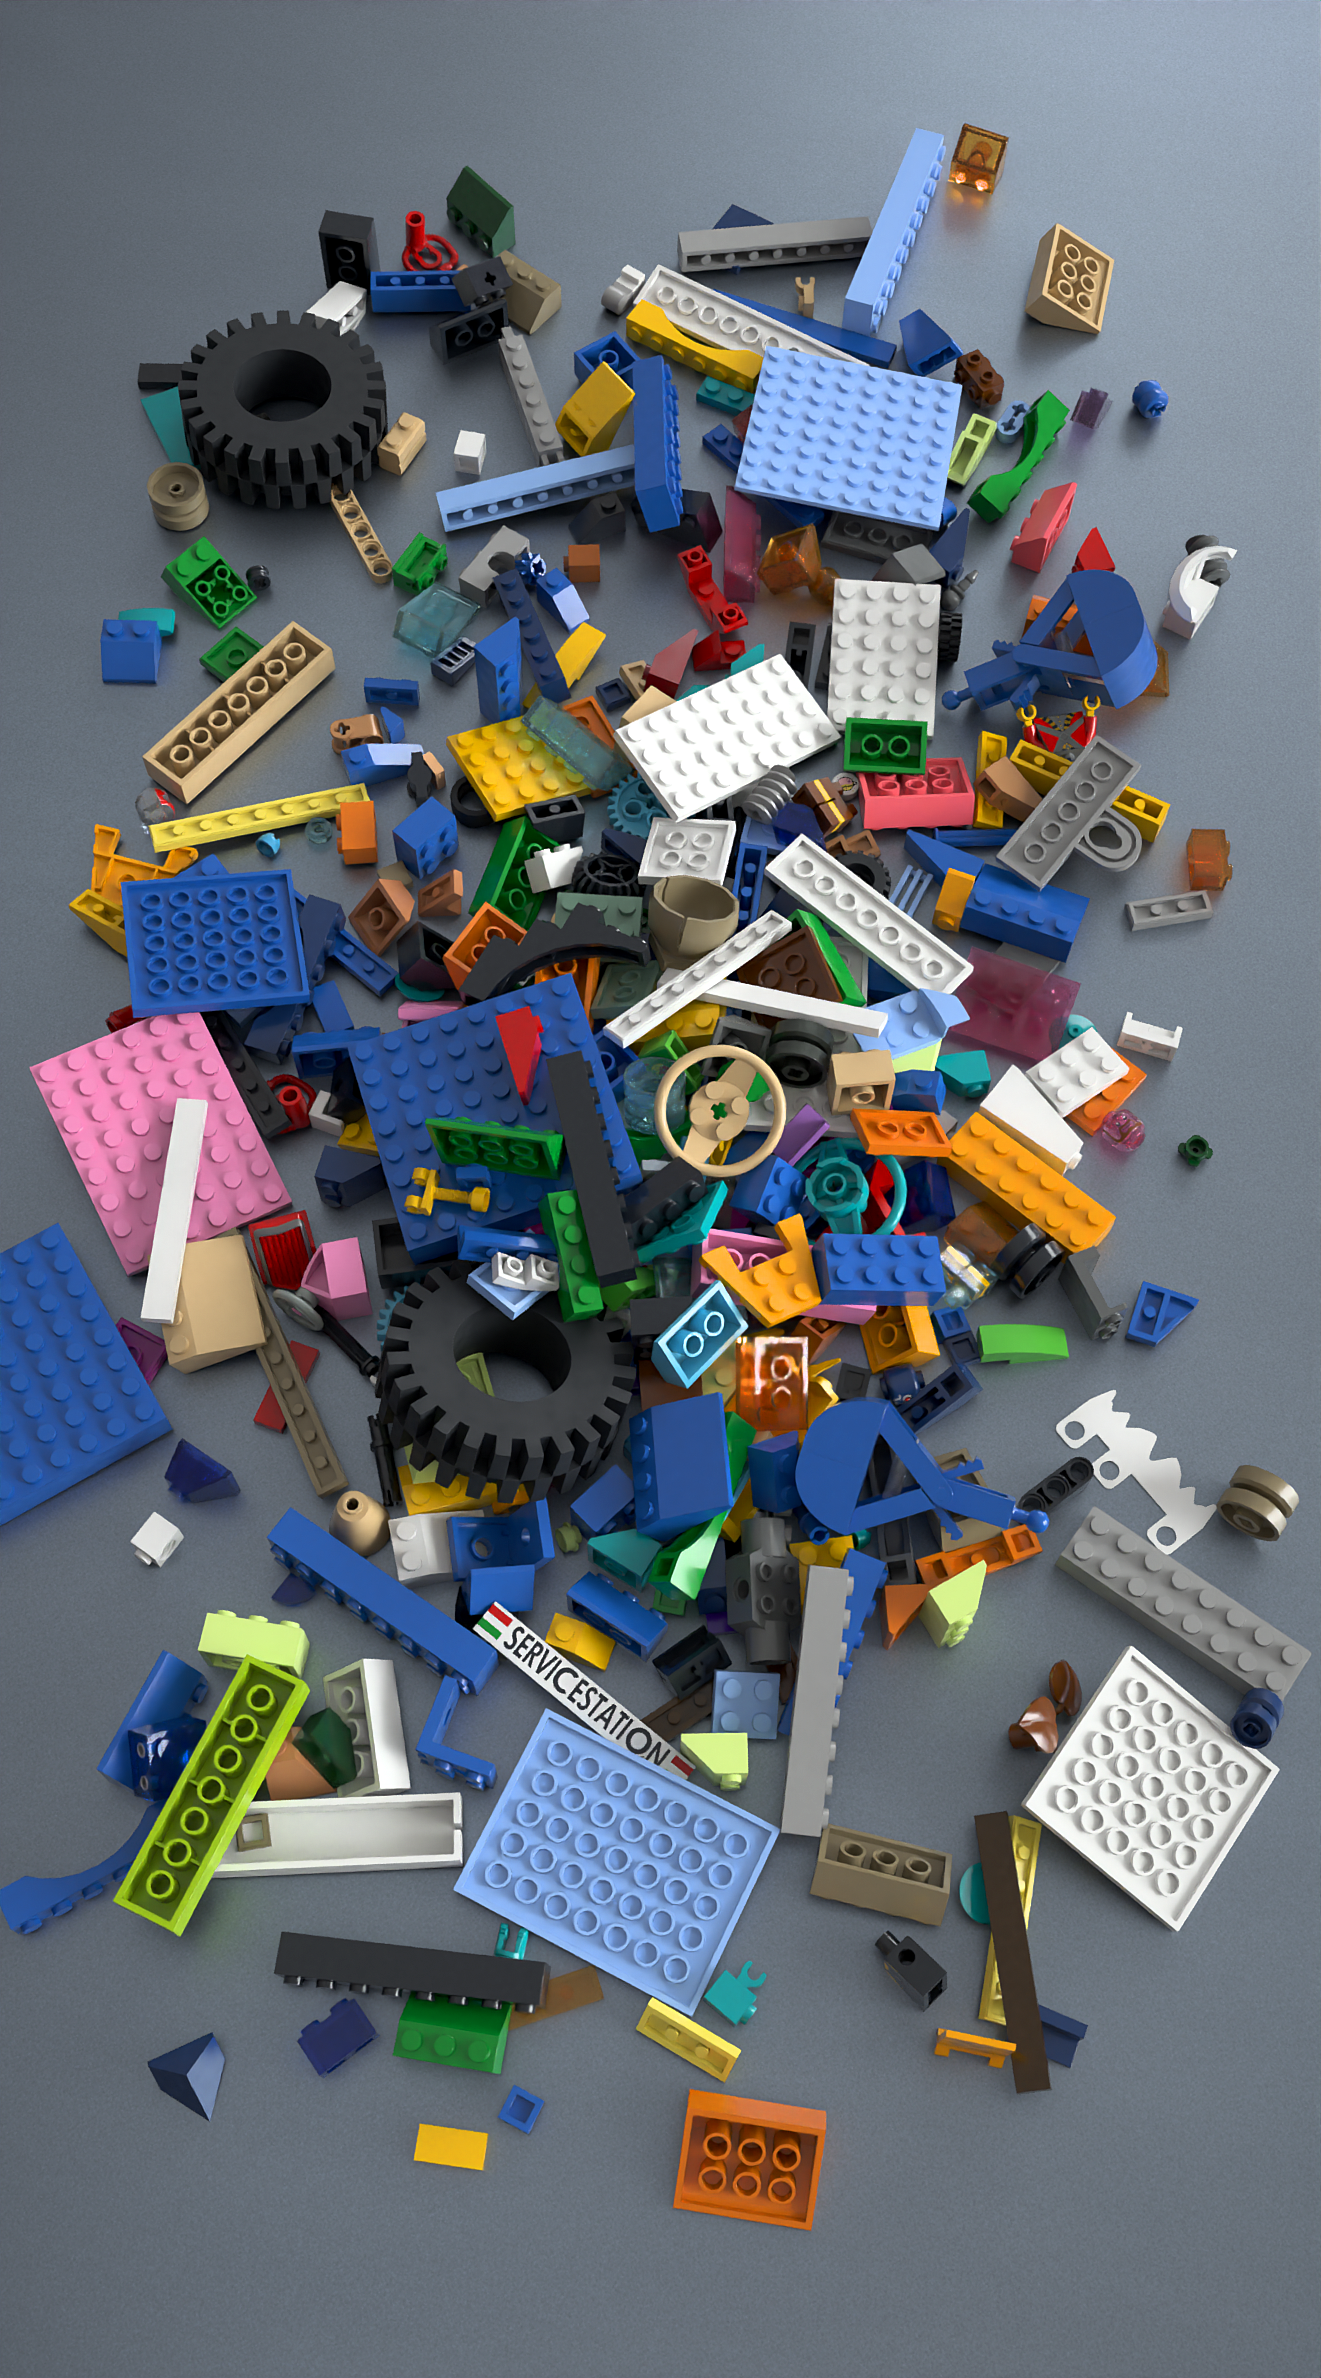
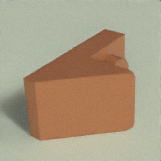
M453 869L419 890L418 915L421 917L460 915L461 897H463L462 872Z

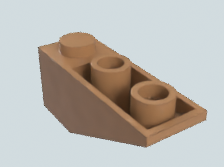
M1006 756L984 769L973 783L990 805L1022 822L1026 821L1043 800Z

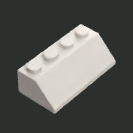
M361 1659L323 1677L338 1798L391 1796L410 1789L393 1660Z

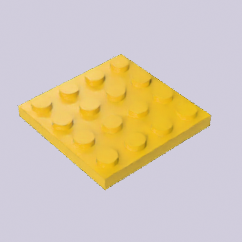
M541 711L448 736L446 739V746L495 822L526 813L524 804L575 794L577 798L591 794V783L565 744H563L545 714Z

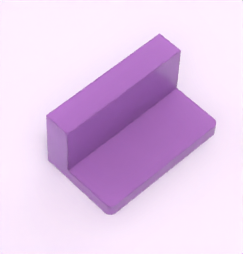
M806 1103L784 1126L781 1138L773 1153L793 1166L830 1127L829 1123Z

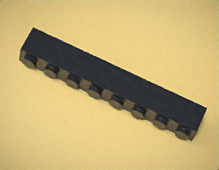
M581 1050L546 1059L600 1286L605 1288L637 1280L635 1268H639L641 1265L637 1249L630 1250L628 1240L634 1239L630 1221L624 1222L622 1213L627 1212L623 1193L617 1195L615 1185L621 1184L617 1167H610L608 1158H612L614 1155L610 1139L604 1140L602 1131H606L607 1126L603 1112L597 1114L595 1105L601 1104L597 1086H590L589 1079L594 1078L590 1060L584 1061Z
M281 1931L274 1974L284 1978L283 1984L292 1986H303L304 1981L317 1982L316 1988L325 1990H336L337 1985L349 1986V1992L358 1994H369V1989L371 1988L382 1990V1996L402 1998L403 1992L415 1994L414 1999L419 2001L435 2002V1997L438 1996L448 1998V2004L468 2006V2002L471 2000L482 2002L481 2007L486 2009L501 2010L502 2004L515 2006V2012L535 2014L536 2008L545 2009L551 1966L546 1962Z

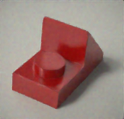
M716 630L693 646L694 672L731 669V663L746 653L744 640L720 642L719 630Z

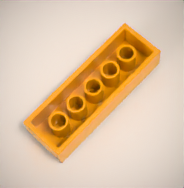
M975 1112L949 1140L952 1146L950 1156L938 1157L936 1166L1020 1231L1029 1224L1036 1223L1046 1233L1044 1244L1055 1241L1066 1251L1061 1261L1064 1264L1068 1256L1094 1245L1097 1247L1110 1232L1116 1220V1216L978 1112Z

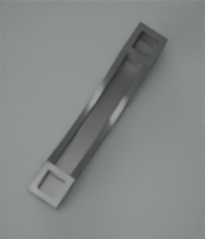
M880 1433L868 1469L872 1496L885 1492L884 1488H886V1482L890 1478L888 1476L891 1474L889 1472L893 1470L891 1466L895 1464L893 1460L897 1458L895 1457L897 1456L895 1455L896 1453ZM908 1516L877 1525L880 1561L886 1563L884 1569L888 1571L884 1586L918 1584Z

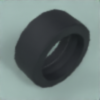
M466 776L460 778L453 785L450 794L451 808L456 819L460 823L474 828L485 827L495 822L487 808L476 811L469 810L461 805L462 797L475 790Z

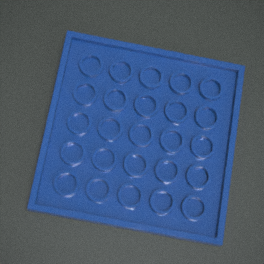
M291 869L121 882L133 1018L310 1002Z

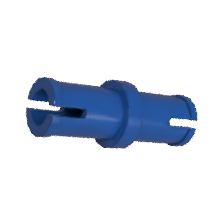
M803 1501L801 1506L792 1509L795 1517L798 1519L799 1528L809 1536L813 1544L822 1545L827 1542L830 1535L827 1531L828 1529L811 1514Z

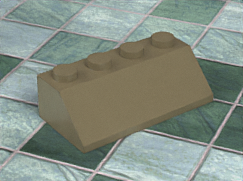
M828 1823L827 1829H822L810 1894L827 1900L833 1899L849 1903L859 1908L865 1907L881 1911L890 1916H901L917 1920L922 1924H932L941 1927L950 1894L953 1854Z

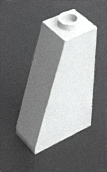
M1012 1065L981 1103L978 1113L1063 1176L1068 1168L1073 1170L1080 1162L1083 1155L1079 1152L1083 1142L1016 1066Z

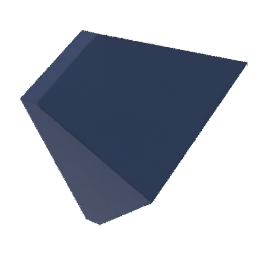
M213 2032L148 2061V2067L161 2091L209 2122L211 2121L225 2063L224 2054Z

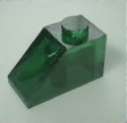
M330 1707L309 1716L291 1743L333 1789L355 1780L357 1770L350 1728Z

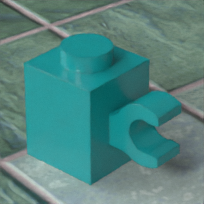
M751 1961L743 1965L737 1979L725 1969L703 1998L704 2002L733 2027L739 2021L745 2025L755 2013L757 2008L752 2004L756 2001L757 1996L748 1988L760 1987L767 1976L763 1972L757 1980L750 1979L747 1972L753 1965Z

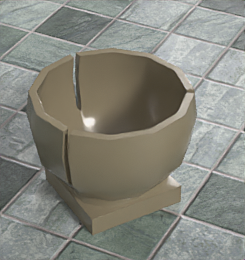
M689 875L667 876L654 884L649 896L648 926L650 934L648 941L662 971H666L667 968L684 971L732 938L738 925L739 901L727 888L708 879Z

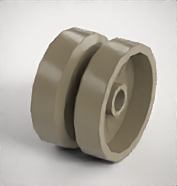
M173 462L160 466L149 476L147 482L148 495L154 517L161 526L169 530L183 531L196 527L207 517L209 503L202 474L195 467L187 463Z
M1251 1465L1239 1466L1229 1482L1230 1488H1226L1216 1504L1218 1512L1233 1527L1249 1536L1264 1541H1277L1287 1525L1285 1518H1289L1293 1514L1299 1503L1298 1494L1283 1479L1267 1470Z

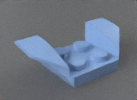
M919 988V991L914 990L864 1008L888 1013L887 1024L879 1038L853 1033V1037L862 1052L872 1049L880 1051L890 1050L891 1058L894 1060L937 1044L945 1037L949 1027L968 1021L970 1017L957 996Z

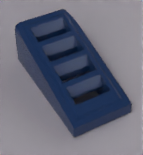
M462 636L433 659L430 663L431 673L453 686L475 662L474 646L477 643ZM466 646V647H468L469 649H471V650H473V651L469 652L468 650L464 649L463 647ZM458 652H461L462 654H464V655H466V656H465V657H462L461 655H459V654H457V653H458Z

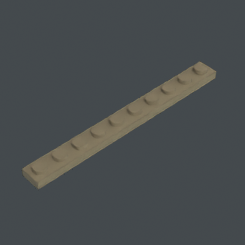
M233 1227L213 1239L240 1235L241 1232L236 1227ZM247 1249L268 1342L267 1345L258 1347L255 1350L316 1493L323 1499L349 1485V1482Z

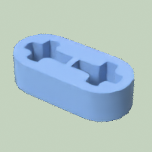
M1024 401L1011 402L998 421L995 434L1000 442L1012 443L1024 428L1023 417L1030 408ZM1009 426L1012 427V430L1010 429L1006 432Z

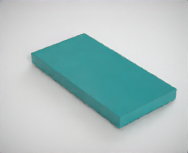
M178 387L141 399L142 407L170 463H187L197 470L201 469L200 464L196 466L193 464L190 458L189 447L186 445Z

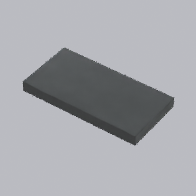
M833 510L821 541V547L884 564L892 553L921 543L928 550L934 530Z

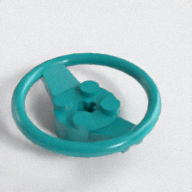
M838 1137L827 1142H820L819 1145L807 1151L792 1167L802 1173L812 1162L819 1158L816 1165L817 1169L812 1173L810 1179L807 1178L806 1194L815 1211L825 1221L829 1222L833 1234H862L860 1213L864 1212L867 1208L869 1185L859 1166L849 1162L846 1149L866 1151L859 1138ZM874 1155L890 1171L894 1181L895 1197L887 1219L872 1235H890L900 1221L907 1198L906 1180L901 1166L893 1155ZM841 1186L842 1188L836 1192V1187ZM809 1239L808 1245L814 1246L816 1242Z

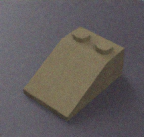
M966 1448L933 1457L942 1470L956 1467L959 1461L964 1464L967 1459L973 1461ZM979 1470L956 1477L988 1488ZM911 1474L914 1484L918 1483L917 1480ZM933 1509L924 1511L941 1551L948 1552L1002 1536L1001 1527L946 1510L963 1532V1536L960 1539L951 1540V1533H946V1527L940 1526L941 1519Z

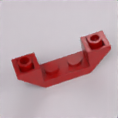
M699 545L677 554L688 593L710 629L714 632L719 630V633L726 634L748 625V620L737 602L729 605L712 578V562L702 546Z
M880 1159L864 1174L869 1185V1197L866 1210L860 1214L865 1219L872 1234L882 1226L891 1211L884 1195L894 1185L890 1171ZM898 1222L890 1235L906 1234ZM921 1232L910 1236H926V1234Z

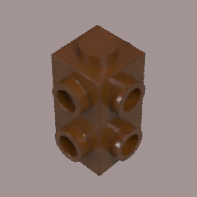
M979 349L958 357L954 378L965 389L969 399L974 401L979 409L995 405L1001 401L1004 380L993 369L988 358L984 357Z

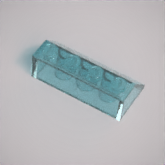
M541 695L538 696L520 721L527 727L525 732L536 741L541 739L545 742L546 746L544 748L556 758L560 755L565 760L563 765L574 774L579 772L585 778L582 781L594 791L599 788L607 792L618 785L619 781L627 779L628 774L633 775L636 771L632 765L562 705Z

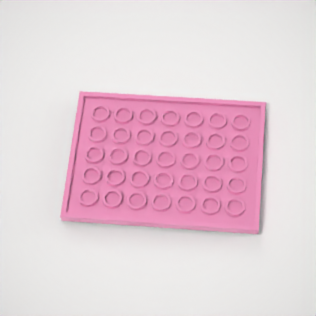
M200 1012L152 1016L29 1068L127 1277L149 1268L147 1256L152 1252L177 1098L207 1100L208 1102L186 1243L213 1239L233 1227L241 1228L292 1205V1200Z

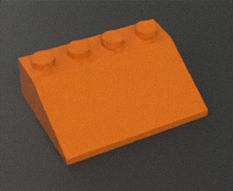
M689 2089L673 2208L811 2231L826 2134V2111Z

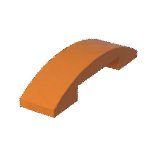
M1026 1524L1002 1531V1536L948 1553L942 1551L915 1560V1565L923 1584H931L935 1588L982 1560L987 1564L985 1575H988L1040 1554L1043 1549L1036 1533L1029 1531Z

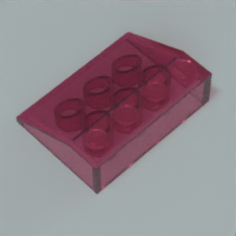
M972 947L967 962L974 966L973 972L958 986L955 994L966 1010L970 1020L951 1026L948 1029L1039 1061H1043L1056 1052L1081 983Z

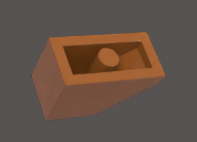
M807 1316L799 1321L782 1349L792 1356L796 1363L807 1367L823 1354L847 1324L841 1321Z

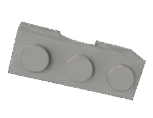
M503 526L497 533H494L485 548L476 553L472 563L460 572L458 578L460 594L486 608L498 595L493 577L500 574L494 570L499 568L515 569V561L522 560L521 554L530 552L529 539L506 526Z

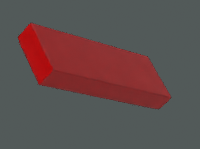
M291 1340L289 1346L305 1383H307L319 1358L320 1351ZM270 1385L253 1421L257 1425L283 1434L287 1422Z

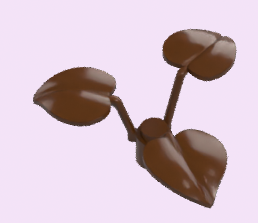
M1064 1659L1053 1665L1049 1675V1687L1053 1699L1058 1703L1057 1707L1054 1708L1052 1702L1044 1696L1033 1700L1025 1709L1018 1722L1011 1724L1009 1727V1740L1014 1749L1034 1747L1036 1752L1042 1751L1045 1754H1055L1057 1751L1058 1732L1056 1729L1057 1724L1055 1723L1056 1715L1064 1710L1069 1717L1075 1716L1080 1709L1082 1692L1077 1675Z

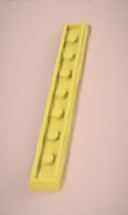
M361 783L150 825L149 831L154 851L157 853L336 817V814H341L340 803L370 801L365 784Z

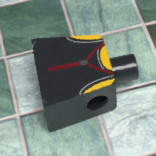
M888 1930L876 1941L875 1946L886 1956L884 1959L886 1972L924 2012L947 1989V1972L909 1936H906L900 1942ZM906 1961H909V1962H911L912 1964H910V1965H903L902 1963H903V1962H906Z

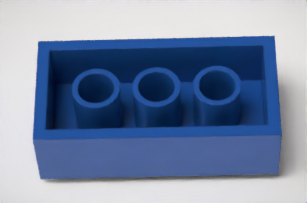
M823 1233L811 1248L814 1271L822 1300L819 1305L934 1306L946 1293L937 1236Z

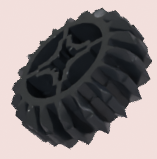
M601 851L599 855L590 853L589 857L583 856L581 861H577L571 880L574 888L573 893L643 897L647 884H639L638 873L640 868L637 862H633L630 858H624L623 854L614 855L612 852L604 854Z

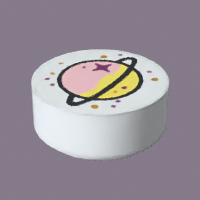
M840 773L833 778L832 782H839L844 789V794L841 796L843 801L851 800L857 795L859 784L858 779L854 775Z

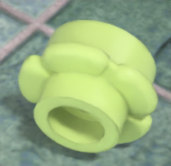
M564 1522L562 1527L555 1530L557 1544L563 1552L566 1553L570 1550L576 1552L579 1549L582 1536L577 1526H571L568 1522Z

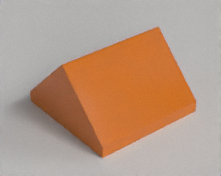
M931 1584L884 1586L879 1600L882 1646L886 1650L893 1645L919 1615L928 1592L934 1588Z

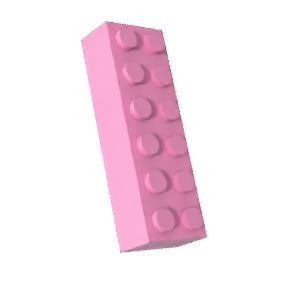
M710 1229L705 1241L692 1246L690 1296L698 1298L718 1278L708 1267L705 1269L698 1261L700 1256L725 1245L738 1270L743 1272L785 1254L787 1250L781 1240ZM809 1245L811 1258H812L811 1248L813 1247V1245ZM728 1286L724 1287L735 1305L744 1306L739 1302L740 1297ZM818 1305L798 1315L864 1325L876 1312V1306Z

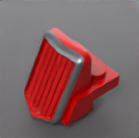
M306 1210L249 1224V1233L263 1285L269 1284L277 1289L298 1291L308 1264L317 1251Z

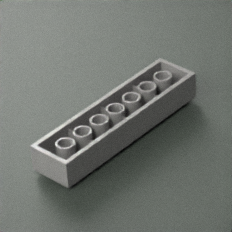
M1096 1506L1091 1509L1055 1563L1058 1568L1243 1695L1253 1688H1264L1275 1693L1283 1701L1312 1655V1652Z

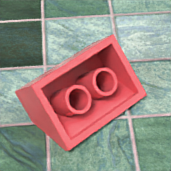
M1071 482L1045 490L1040 500L1035 499L1030 510L1032 515L1030 518L1025 517L1020 528L1021 535H1016L1010 547V550L1013 551L1012 563L1040 573L1069 519L1077 488L1076 483Z

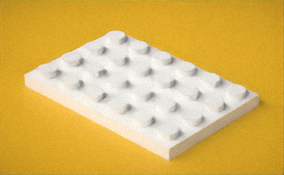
M835 579L827 718L839 734H844L846 717L928 721L927 740L933 739L941 585L916 584L915 586L913 583Z

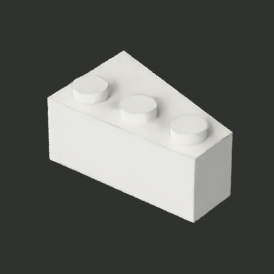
M339 281L306 312L315 314L317 329H320L328 318L339 322L340 336H342L350 329L354 331L366 313L367 290Z

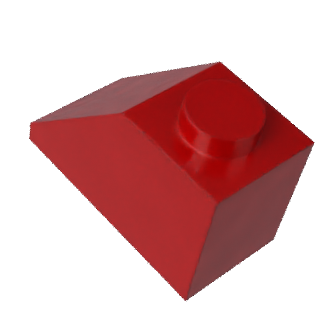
M1097 527L1091 529L1078 551L1075 564L1072 566V573L1095 569L1114 573L1115 565Z

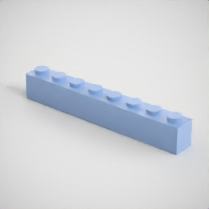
M634 444L436 492L445 532L635 486Z

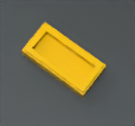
M420 2123L414 2161L483 2171L488 2133Z

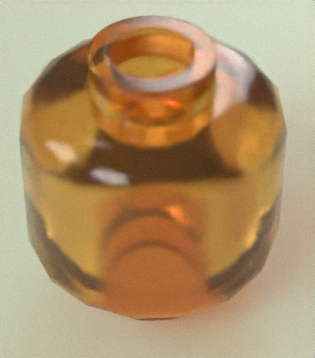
M821 567L815 570L808 580L807 586L810 594L822 606L833 605L835 579H842L832 567Z

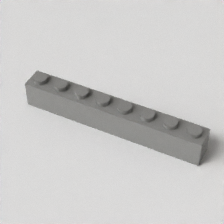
M868 217L678 232L677 254L682 272L726 269L740 265L739 267L855 258L863 256L872 235V228Z
M808 1564L779 1824L782 1833L821 1837V1828L827 1829L829 1809L824 1808L825 1795H831L833 1776L827 1775L828 1763L829 1761L834 1762L836 1754V1742L831 1741L832 1728L838 1729L840 1709L834 1707L836 1695H841L843 1689V1675H838L839 1662H845L847 1642H842L843 1629L849 1628L850 1609H845L846 1596H852L854 1577L849 1576V1570L844 1568Z

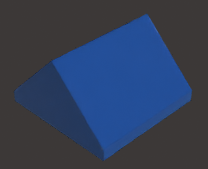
M534 1564L470 1569L461 1585L469 1614H485L495 1601L508 1612L533 1610Z

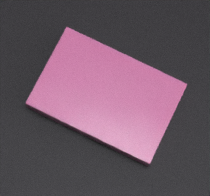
M408 999L398 1008V1019L425 1021L462 1009L464 1004L463 1001L435 1000L432 1002H417Z

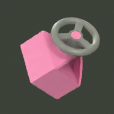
M358 1237L322 1243L309 1262L301 1282V1287L295 1295L282 1289H277L273 1292L272 1297L278 1307L299 1324L315 1331L321 1330L324 1325L322 1318L314 1310L317 1304L327 1310L337 1321L372 1315L373 1311L365 1265Z

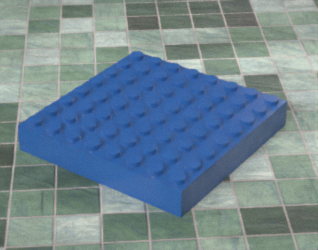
M571 973L347 1046L407 1251L415 1265L458 1251L457 1229L459 1225L519 1231L542 1223L538 1203L547 1193L576 1190L567 1151L560 1181L489 1170L492 1177V1190H490V1202L485 1213L472 1211L470 1204L437 1199L434 1200L430 1216L410 1213L406 1211L407 1207H404L408 1195H415L421 1198L424 1196L426 1187L414 1184L415 1179H412L414 1168L436 1170L440 1176L439 1188L461 1191L456 1180V1167L465 1166L441 1162L425 1126L426 1118L446 1117L455 1119L456 1117H466L473 1122L484 1123L486 1121H494L502 1126L514 1127L522 1125L535 1131L543 1132L549 1129L564 1135L546 1059L581 1050L584 1061L590 1060L594 1073V1078L589 1079L590 1086H597L601 1104L595 1105L597 1114L603 1112L607 1130L602 1131L603 1139H610L614 1157L608 1158L610 1167H617L621 1183L615 1185L617 1195L622 1193L623 1196L630 1194L644 1183ZM530 1006L532 1016L539 1015L544 1032L539 1033L542 1046L530 1102L528 1105L523 1106L495 1016Z
M59 1223L0 1253L1 1526L173 1430Z

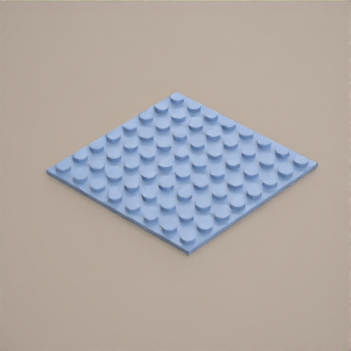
M766 346L734 490L938 531L962 385Z

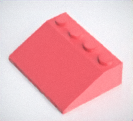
M962 757L926 758L925 776L856 772L859 784L860 815L864 829L877 831L883 828H935L947 825L962 827L973 824L975 794Z

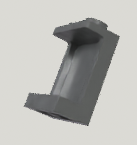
M1095 1245L1068 1256L1058 1278L1090 1340L1098 1337L1107 1339L1116 1334L1128 1310L1126 1303L1109 1308L1091 1274L1100 1257Z

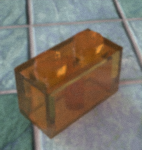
M1192 829L1186 843L1190 890L1223 891L1227 880L1232 878V864H1228L1227 858L1230 854V841L1226 840L1225 829Z

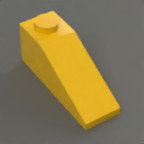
M87 889L68 905L69 909L115 951L127 957L123 907Z

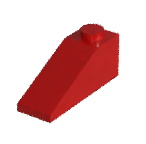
M530 1006L495 1016L523 1106L528 1105L530 1102L542 1046L539 1033L544 1032L539 1015L532 1016Z

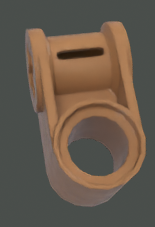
M372 714L339 719L330 726V734L333 737L332 749L340 755L343 750L366 743H384L378 717ZM343 741H346V747H345V748H344V746H343Z

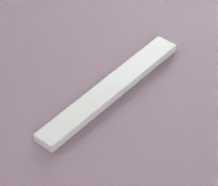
M773 910L769 911L604 1026V1035L623 1049L792 931V922Z
M667 968L657 982V989L683 971ZM722 979L695 998V1000L785 1019L800 1018L810 1020L827 1028L879 1038L888 1020V1013Z
M177 1098L141 1312L142 1322L173 1324L207 1116V1100Z

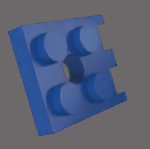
M546 1496L544 1500L528 1501L509 1517H450L446 1520L454 1582H464L470 1569L534 1564L536 1572L555 1558ZM476 1542H480L486 1547V1556H481L477 1553L475 1549Z
M445 1675L415 1749L418 1752V1758H421L420 1763L436 1768L435 1773L442 1777L453 1780L456 1775L467 1780L465 1784L472 1788L484 1791L486 1786L493 1789L498 1778L495 1764L441 1745L461 1696L457 1679Z

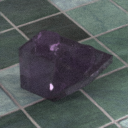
M1090 388V391L1082 390L1070 420L1097 430L1113 401L1107 399L1108 393L1099 389Z

